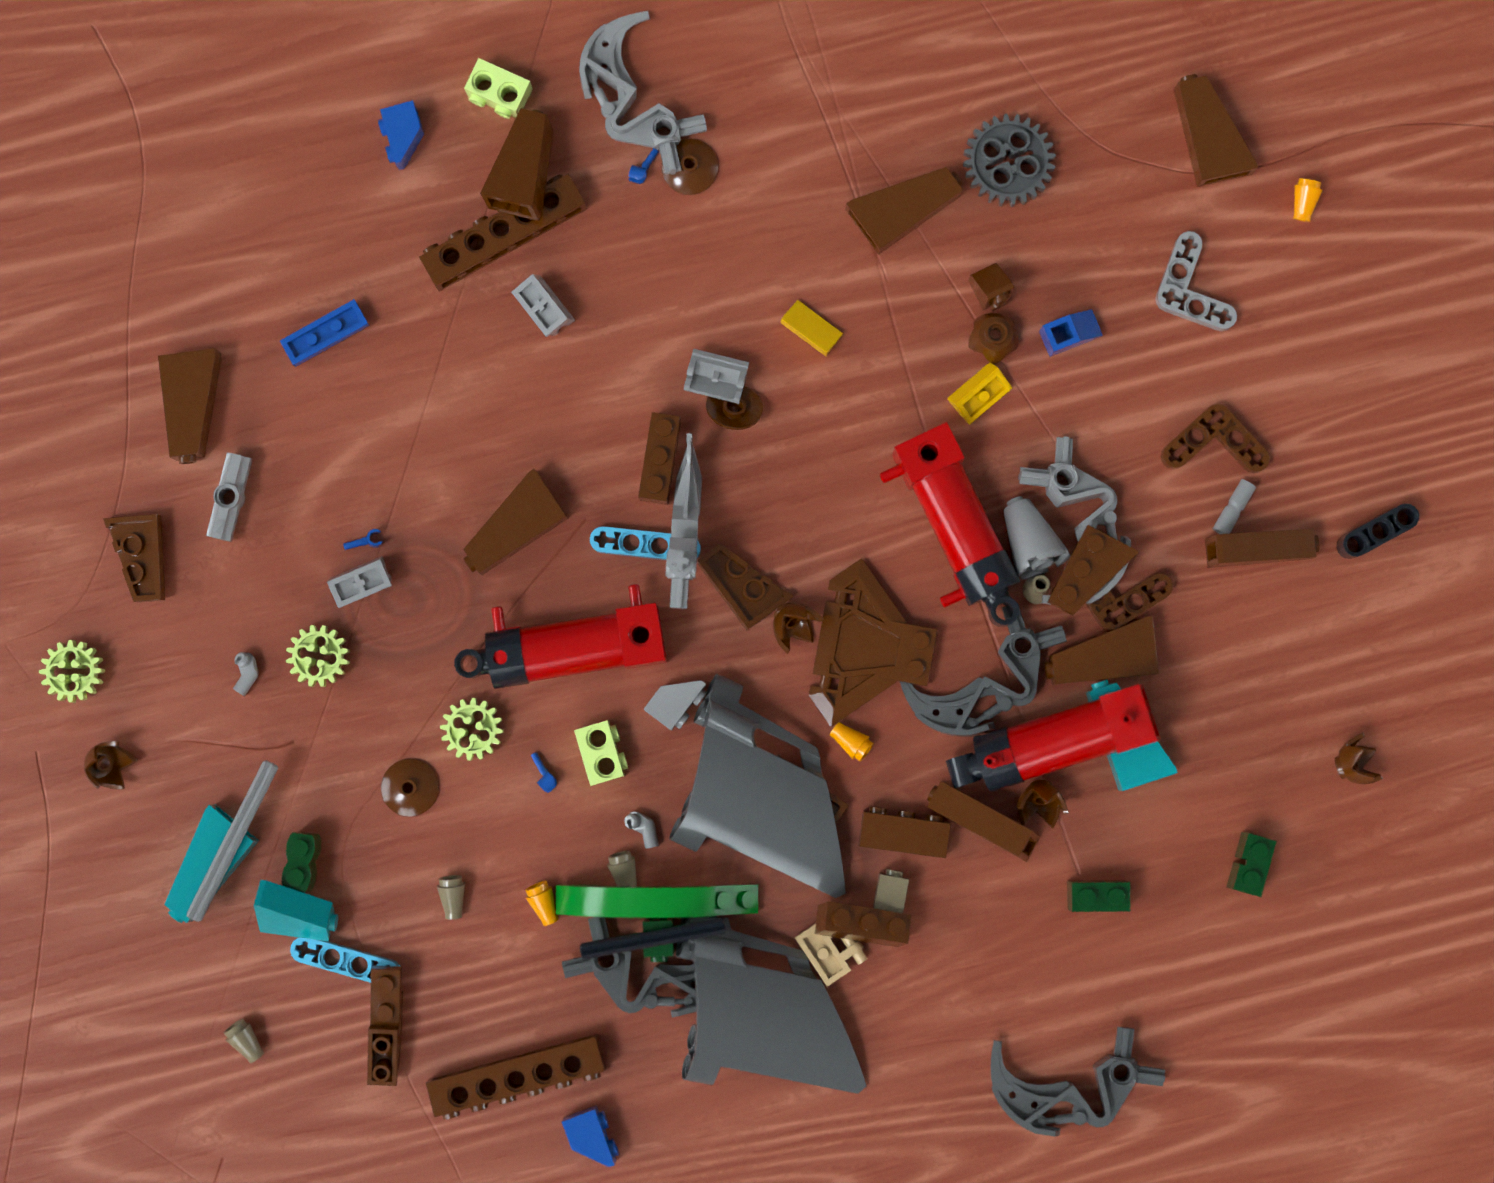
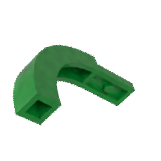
M585 884L556 885V914L622 918L711 917L715 915L758 914V884L661 887Z

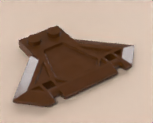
M862 558L829 581L828 590L836 591L835 602L826 601L824 620L821 625L813 674L821 676L819 687L810 686L809 697L830 727L897 681L928 686L937 629L907 624ZM847 594L854 595L853 606L846 605ZM832 678L839 679L837 690L830 689Z

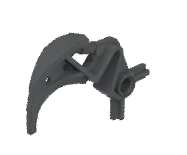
M1008 606L1002 607L1005 620L1011 617V609ZM1019 611L1017 620L1008 626L1010 634L1003 641L998 650V655L1024 687L1025 692L1023 694H1017L984 676L983 679L979 677L958 692L947 696H929L917 691L910 683L900 682L906 700L914 711L915 716L922 723L942 734L955 737H973L996 729L994 722L978 726L979 723L986 719H991L1002 711H1009L1013 705L1025 706L1034 699L1037 690L1040 650L1067 642L1062 625L1034 634L1033 630L1026 629L1021 611ZM1020 639L1028 640L1031 644V649L1024 654L1018 653L1014 648L1015 643ZM989 695L996 696V705L984 711L983 715L978 718H970L980 698ZM935 709L940 711L938 716L933 715ZM958 709L963 710V714L960 716L956 713Z
M605 917L588 919L593 941L610 938ZM728 917L723 918L725 929L731 930ZM630 951L612 954L614 956V964L609 968L601 967L597 962L598 957L589 959L578 957L561 961L565 979L594 972L597 980L615 1004L624 1012L636 1013L644 1006L653 1009L656 1006H675V1004L685 1005L686 1007L671 1010L672 1018L696 1012V988L691 987V982L695 981L694 964L689 966L660 964L658 968L654 967L635 1001L629 1002L626 999L631 960ZM672 983L689 993V995L685 999L658 997L655 988L661 984Z
M1117 1026L1114 1055H1106L1093 1065L1102 1105V1112L1095 1114L1071 1081L1069 1083L1062 1081L1037 1085L1015 1078L1003 1064L1001 1053L1002 1041L993 1040L990 1065L992 1091L1007 1115L1018 1125L1035 1134L1054 1137L1060 1136L1061 1128L1046 1126L1047 1123H1075L1082 1125L1087 1122L1094 1127L1109 1125L1135 1083L1163 1087L1165 1069L1137 1065V1061L1131 1057L1135 1029ZM1119 1064H1124L1127 1067V1074L1121 1079L1114 1078V1068ZM1012 1091L1016 1093L1014 1098L1009 1097V1093ZM1033 1101L1038 1103L1035 1108L1031 1107ZM1060 1101L1074 1104L1072 1113L1059 1114L1048 1118L1042 1115Z

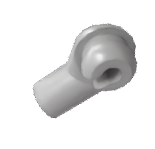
M240 652L236 655L234 661L239 666L241 677L233 689L245 696L258 678L259 671L254 656L250 653Z
M631 812L625 817V826L643 835L645 849L659 846L653 819L641 812Z

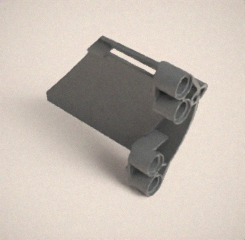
M717 673L713 677L707 689L706 697L700 704L693 722L705 728L692 791L684 803L681 816L672 828L669 839L696 852L705 838L709 837L834 898L845 894V881L837 829L827 782L823 778L818 748L741 705L739 700L743 685ZM758 728L799 748L803 769L757 747L754 741L755 729Z
M717 915L711 917H682L681 925L715 919ZM728 929L725 930L724 934L677 942L676 957L694 961L696 984V1025L693 1024L688 1034L687 1048L689 1052L682 1066L683 1080L713 1085L720 1067H726L857 1094L866 1087L862 1070L843 1023L822 981L814 976L809 965L810 960L804 951ZM742 947L787 956L788 963L794 974L748 965L743 958Z

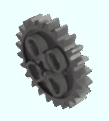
M1004 114L1002 122H999L998 118L993 116L991 126L983 121L981 125L983 132L974 129L973 135L976 139L968 138L967 145L972 149L964 150L963 155L970 159L963 162V167L971 168V170L965 174V178L975 179L970 187L971 189L978 186L981 188L978 194L979 197L985 193L989 194L988 203H991L994 198H999L998 203L1000 207H1002L1005 200H1009L1010 206L1014 207L1016 199H1019L1021 204L1025 205L1027 201L1026 195L1033 200L1036 199L1037 193L1035 189L1043 192L1046 187L1042 181L1049 183L1052 178L1046 172H1053L1055 169V165L1048 162L1053 161L1056 154L1047 152L1053 147V143H1044L1048 136L1047 132L1040 135L1037 133L1040 124L1035 125L1033 128L1029 127L1030 118H1027L1024 123H1020L1019 114L1015 116L1014 121H1010L1008 114ZM1015 137L1021 138L1025 146L1016 148L1011 144L1010 140ZM994 147L998 151V156L988 157L984 153V148ZM1028 151H1032V152H1033V155H1026V156L1019 157V156L1023 155L1025 152H1028ZM1005 156H1008L1009 159H1015L1013 165H1010L1009 162L1002 163ZM999 164V165L995 166L993 169H990V170H986V169H985L986 166H992V165ZM1030 164L1034 168V173L1024 174L1020 169V165ZM1003 173L1006 175L1008 182L999 184L994 180L993 175Z

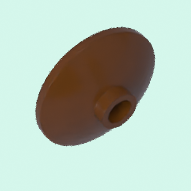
M680 140L676 148L681 171L670 175V173L665 174L662 163L663 177L666 183L678 193L684 195L702 193L716 179L718 173L717 157L714 151L700 140ZM687 160H692L695 162V166L688 169L684 166V163Z
M744 386L739 404L708 396L706 410L709 417L721 427L731 430H743L754 426L760 420L763 404L760 397L753 390Z
M405 759L393 764L384 774L381 783V793L386 805L393 812L408 817L417 816L429 810L435 803L439 792V783L435 772L429 765L416 759ZM407 782L413 785V791L409 794L403 789L404 784Z

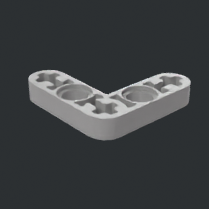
M1184 232L1174 244L1156 294V304L1159 309L1217 331H1226L1237 320L1236 310L1229 304L1187 289L1202 249V240L1195 232ZM1191 239L1195 249L1192 248L1188 252L1186 259L1176 258V254L1181 257L1185 250V245L1181 244V242ZM1176 264L1184 266L1187 272L1185 278L1176 279L1171 273L1172 266ZM1171 291L1173 292V298L1179 301L1183 299V295L1186 296L1187 299L1183 303L1182 310L1178 309L1181 303L1172 301L1170 305L1166 304V298L1162 297V294L1166 295ZM1197 300L1203 304L1204 310L1201 315H1193L1189 311L1188 306L1191 301ZM1210 305L1214 306V309L1211 311L1212 313L1220 314L1222 311L1227 312L1226 317L1230 321L1220 324V318L1211 315L1209 320L1205 319L1210 311Z

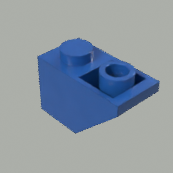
M413 100L380 109L382 119L378 120L382 136L387 135L390 144L385 147L389 162H395L399 170L405 169L424 136L418 110Z
M1092 309L1067 315L1043 325L1039 330L1049 357L1103 336Z
M596 1105L563 1118L562 1125L571 1150L607 1167L615 1165V1157L619 1155L615 1140H609L605 1129L609 1128V1124L604 1111L599 1112Z

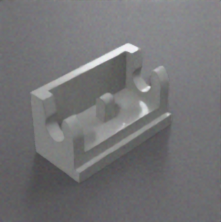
M532 274L511 292L546 337L557 335L561 327L568 326L575 321L548 284L539 275Z
M693 349L684 390L739 404L749 362Z
M383 556L329 578L327 584L338 608L392 586V578L386 570Z

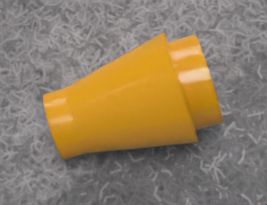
M1299 178L1298 184L1294 185L1293 219L1310 222L1311 215L1323 191L1320 189L1321 182Z
M838 722L830 733V736L836 740L852 760L856 758L861 762L874 745L869 740L870 736L845 726L841 722Z
M546 880L535 883L525 889L527 894L525 899L538 915L543 926L553 924L559 920L558 914H556L552 886H548Z

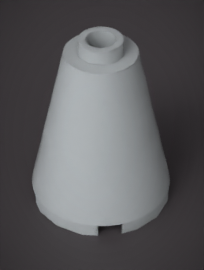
M1019 496L1007 502V507L1003 511L1013 566L1018 577L1025 580L1033 576L1043 575L1049 572L1048 567L1054 563L1059 567L1069 559L1068 549L1030 499H1023L1022 496Z

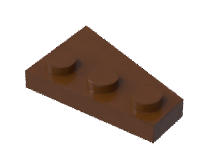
M151 514L103 518L106 528L110 530L113 548L121 560L122 572L133 602L164 601L165 584L161 515Z
M1087 525L1047 603L1073 616L1132 560L1139 551Z
M721 544L697 560L698 566L746 630L752 628L794 597L786 590L784 591L775 585L768 577L761 575L751 568L747 562Z

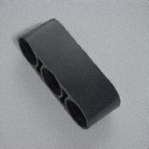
M1411 504L1396 506L1342 535L1337 541V551L1345 559L1362 556L1415 527L1419 521V512ZM1399 511L1407 514L1408 522L1406 525L1398 521L1397 514ZM1374 524L1379 525L1383 529L1381 539L1376 538L1372 533ZM1349 538L1357 541V552H1352L1348 549L1347 541Z

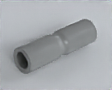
M1240 480L1229 499L1228 505L1223 509L1212 528L1218 534H1230L1240 516V512L1247 505L1256 486L1246 480Z

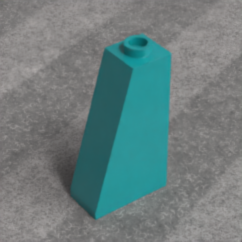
M1108 680L1091 684L1092 690L1085 693L1088 702L1100 699V696L1122 689L1117 683L1109 684ZM1158 741L1121 753L1115 752L1107 755L1118 791H1125L1178 773L1175 765Z
M216 804L208 805L205 809L164 904L170 909L168 914L179 923L194 921L187 917V911L234 820ZM248 830L218 890L260 841Z

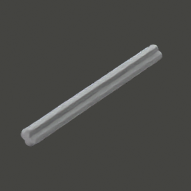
M270 761L262 762L187 911V917L197 922L203 919L278 770L276 764Z

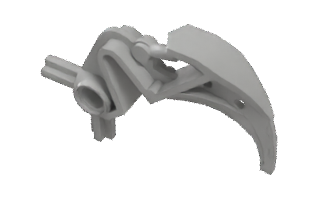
M648 11L638 12L604 24L591 35L581 54L580 82L585 99L592 98L589 84H592L595 90L594 94L601 105V114L606 118L605 129L607 134L616 141L660 150L665 174L670 173V175L681 171L676 148L680 142V137L706 132V121L704 114L676 120L672 111L658 103L623 126H618L637 98V87L623 64L621 47L625 34L631 27L640 22L650 20ZM606 42L609 45L608 47H603L602 44ZM602 65H606V66H607V69H604V68L601 67V66H602ZM597 78L617 90L618 101H608L603 89L597 84ZM666 127L671 130V133L667 136H661L656 131L659 128Z
M687 433V448L676 477L672 533L666 558V577L672 579L670 608L687 609L689 580H694L696 577L698 518L701 506L702 475L693 446V437L690 433Z
M1069 437L1056 438L1055 463L1051 464L1047 470L1020 467L1018 475L1019 484L1045 487L1046 495L1056 508L1095 498H1100L1103 501V505L1075 528L1077 541H1079L1087 525L1095 529L1097 525L1106 526L1107 535L1118 540L1115 528L1117 516L1113 512L1117 505V495L1110 486L1072 465L1073 439H1069ZM1063 475L1067 479L1068 485L1063 486L1059 484L1056 476ZM1121 536L1120 542L1131 547V539ZM1128 563L1087 604L1100 599L1108 593L1121 579ZM1042 595V604H1049L1047 600L1050 595Z

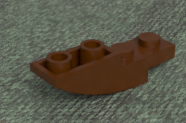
M372 966L367 1085L397 1086L403 1015L402 967Z

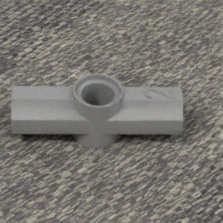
M233 453L226 454L219 486L214 491L213 498L215 502L206 536L232 542L240 508L245 503L244 492L252 458ZM233 490L235 500L231 504L226 505L224 495L227 491Z

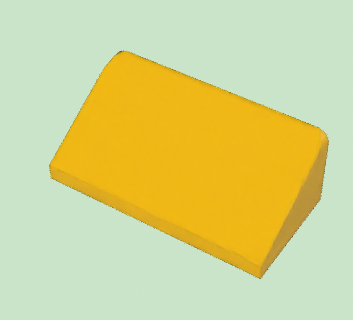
M799 300L793 304L781 319V324L824 356L828 355L843 335L842 332Z
M988 363L947 399L970 425L1008 393L1012 387L1000 369Z

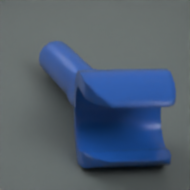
M652 149L641 167L631 166L629 181L637 184L644 183L650 164L659 153L657 149Z
M372 529L366 537L343 543L344 549L347 550L366 545L378 548L383 544V541L373 543L370 541V536L381 533V531Z
M535 752L531 757L539 772L543 775L537 784L545 792L549 793L556 787L557 780L545 768L538 753Z

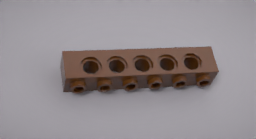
M559 174L547 182L548 185L545 186L542 214L539 221L531 220L525 223L520 221V216L498 211V213L489 218L488 216H483L473 222V227L466 231L458 230L448 236V241L438 245L436 243L424 249V254L419 256L437 290L439 292L587 210L586 204L570 175L562 176V174ZM550 197H555L559 199V204L552 209L546 208L544 206L545 201ZM498 226H509V232L505 236L495 235V230ZM480 238L484 240V246L480 250H472L470 248V244L474 239ZM449 253H459V260L456 263L447 264L445 262L446 256Z
M594 1034L432 1078L426 1082V1087L434 1117L443 1116V1120L459 1116L460 1110L471 1108V1112H476L488 1108L489 1102L499 1100V1104H506L517 1100L516 1095L526 1092L528 1097L544 1093V1088L555 1085L556 1089H561L573 1085L572 1080L583 1077L584 1081L600 1078V1072L605 1071L606 1065L598 1035ZM568 1056H577L581 1061V1067L577 1070L569 1069L566 1065V1058ZM542 1063L549 1064L553 1069V1075L548 1078L540 1076L538 1065ZM513 1071L521 1072L525 1078L524 1084H513L510 1080V1073ZM492 1079L496 1083V1091L493 1093L485 1092L482 1088V1080ZM455 1087H464L468 1092V1098L463 1101L458 1100L454 1096Z

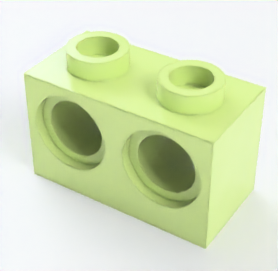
M478 58L464 89L469 97V101L480 107H484L486 104L495 108L494 112L498 115L510 119L511 116L516 118L520 109H524L533 88L529 80ZM484 80L492 82L489 89L485 91L478 89L480 82ZM508 92L518 94L517 98L512 102L503 100L504 95Z
M607 720L574 730L590 786L625 776L624 770L628 769V764L624 752L619 753L616 742L620 741L616 724L611 726ZM596 730H601L606 734V742L601 747H596L591 742V735ZM603 758L613 760L615 767L611 774L606 775L599 770V763Z

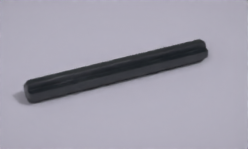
M715 918L584 942L580 944V954L582 959H589L725 933V923L723 918Z

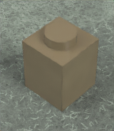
M886 869V874L879 873L873 903L874 909L903 913L909 879L903 877V872Z

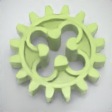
M310 625V633H307L304 629L299 630L301 638L292 637L291 640L295 646L294 648L286 649V651L292 653V658L287 659L286 663L294 664L295 666L291 669L290 673H300L298 681L303 683L306 679H309L308 686L314 687L317 681L320 687H326L327 679L332 683H336L335 674L344 675L345 672L341 666L342 664L348 665L350 661L344 659V655L350 653V649L342 648L346 639H336L338 635L337 630H332L328 634V626L322 625L320 631H318L315 625ZM320 637H324L326 640L325 645L319 647L317 644V640ZM306 648L307 651L317 653L320 649L321 654L329 656L335 654L337 660L331 665L329 661L325 660L316 661L315 658L311 657L302 658L300 651ZM317 665L319 673L314 676L311 674V667Z
M69 640L67 646L62 642H58L57 651L54 649L47 650L51 657L41 660L42 663L46 664V669L39 670V673L46 675V679L41 684L51 686L47 692L49 695H54L58 692L57 700L64 701L67 697L68 702L76 703L77 696L80 700L85 701L87 700L86 692L91 694L97 693L93 686L94 684L103 683L98 678V674L105 673V669L98 668V664L103 659L93 657L97 651L95 648L86 650L87 643L80 642L77 646L75 640ZM74 652L76 659L70 661L68 658L69 654ZM88 666L90 668L88 676L84 674H59L56 677L54 674L56 667L62 669H85ZM72 681L76 683V688L73 691L68 687Z
M472 698L470 705L467 704L465 699L460 700V708L451 705L452 715H443L448 721L447 725L440 726V729L447 730V735L441 738L442 741H450L447 750L451 751L456 748V757L458 758L467 753V760L472 761L474 754H477L479 759H484L483 751L485 750L492 754L494 750L491 745L493 743H501L496 738V735L504 733L503 729L497 728V724L503 721L502 718H494L493 716L497 709L491 708L487 710V701H483L480 706L477 705V698ZM481 711L483 719L476 723L475 728L481 731L487 730L490 737L487 741H483L480 735L471 734L469 737L470 745L464 748L461 745V739L467 736L469 731L465 728H457L454 722L458 717H461L464 723L473 724L475 721L474 713Z

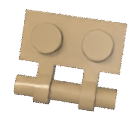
M816 923L795 936V939L826 986H829L851 971L845 961L853 956L858 965L868 959L862 950L863 945L860 941L841 938L846 948L839 952L831 940L832 937L815 934Z

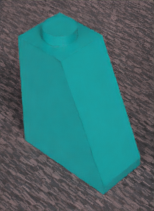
M260 880L254 902V910L260 932L329 941L331 931H336L338 925V914L334 913L333 902L267 880Z

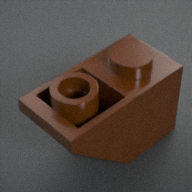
M997 263L971 274L968 280L983 311L988 308L995 311L1005 306L1015 288Z

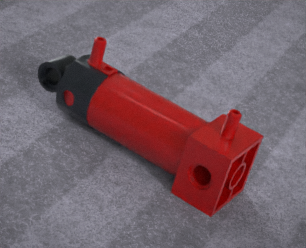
M945 422L894 446L892 457L896 466L881 472L879 476L883 483L902 476L908 490H914L954 572L953 577L959 589L940 597L942 606L946 608L963 599L966 600L968 606L985 602L988 608L989 620L992 624L1002 628L1010 626L1017 620L1020 610L1017 602L1011 598L1008 591L1009 588L1021 581L963 468L964 456L948 423ZM925 452L930 453L934 456V460L926 461L922 458L921 454ZM997 606H1008L1011 609V617L1006 620L999 618L996 613Z
M638 584L629 585L628 587L631 607L615 609L616 613L521 628L517 626L506 628L503 607H493L491 612L494 631L485 633V648L460 651L454 660V667L458 674L465 678L474 679L481 675L489 674L494 689L529 684V682L607 669L620 667L631 669L667 663L659 608L656 603L642 605L640 586ZM640 629H646L649 632V638L644 643H636L634 639L635 633ZM468 656H474L477 659V667L472 672H467L463 667V662Z
M1144 685L1131 686L1100 696V699L1011 727L1006 726L993 730L985 735L974 736L973 745L975 753H968L945 761L953 787H961L980 781L983 778L989 791L994 792L1002 787L1017 785L1025 782V780L1115 752L1121 753L1160 741L1161 737Z

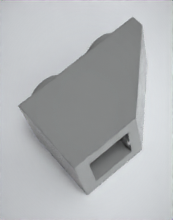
M703 681L660 686L643 710L670 730H673L675 726L680 729L690 716L686 711L692 703L698 706L707 694L703 690L706 684Z

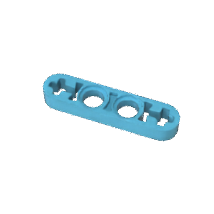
M598 527L590 535V544L599 553L666 560L671 534ZM601 532H605L607 538L616 539L615 533H621L618 540L619 550H613L615 547L614 543H605L604 548H600V544L595 541V538L600 537ZM628 535H634L639 539V547L634 551H628L623 546V541ZM657 538H663L668 543V548L663 554H657L651 548L652 542ZM697 540V558H698V557L700 556V553H701V546H700L699 541Z
M297 938L293 941L290 948L292 957L300 963L370 983L371 977L369 975L372 966H374V960L378 961L376 966L390 965L400 967L392 959L329 941ZM306 941L308 942V948L318 950L319 945H322L323 947L318 954V961L314 960L317 955L313 953H307L304 957L301 956V950L297 949L298 945H302ZM328 949H335L339 952L340 960L336 965H329L325 961L324 956ZM356 957H363L367 961L368 968L364 973L354 971L352 962Z

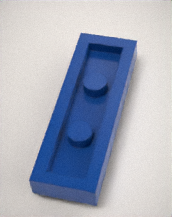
M353 299L280 340V343L293 366L297 367L370 325L356 300Z

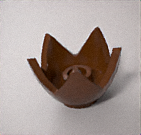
M987 313L976 318L974 329L968 342V347L971 350L982 353L990 363L996 364L1003 360L1009 352L1017 349L1019 335L1014 322L1008 316L1002 313ZM998 330L1001 336L999 339H993L990 336V332Z
M785 603L775 611L773 621L774 635L780 647L787 654L790 651V637L813 643V633L809 620L821 622L824 618L812 608L798 603Z
M1364 732L1346 742L1339 750V756L1335 757V766L1339 776L1342 779L1347 778L1352 783L1362 785L1371 784L1383 779L1381 774L1363 769L1376 752L1375 748L1355 746L1358 741L1365 737Z
M120 741L99 743L91 748L85 756V774L91 784L97 789L100 786L110 789H125L121 770L135 763L137 759L130 752L118 746Z
M1046 780L1033 781L1025 788L1017 802L1021 825L1026 824L1035 813H1038L1053 829L1058 820L1060 809L1063 810L1064 814H1069L1061 792L1051 782Z

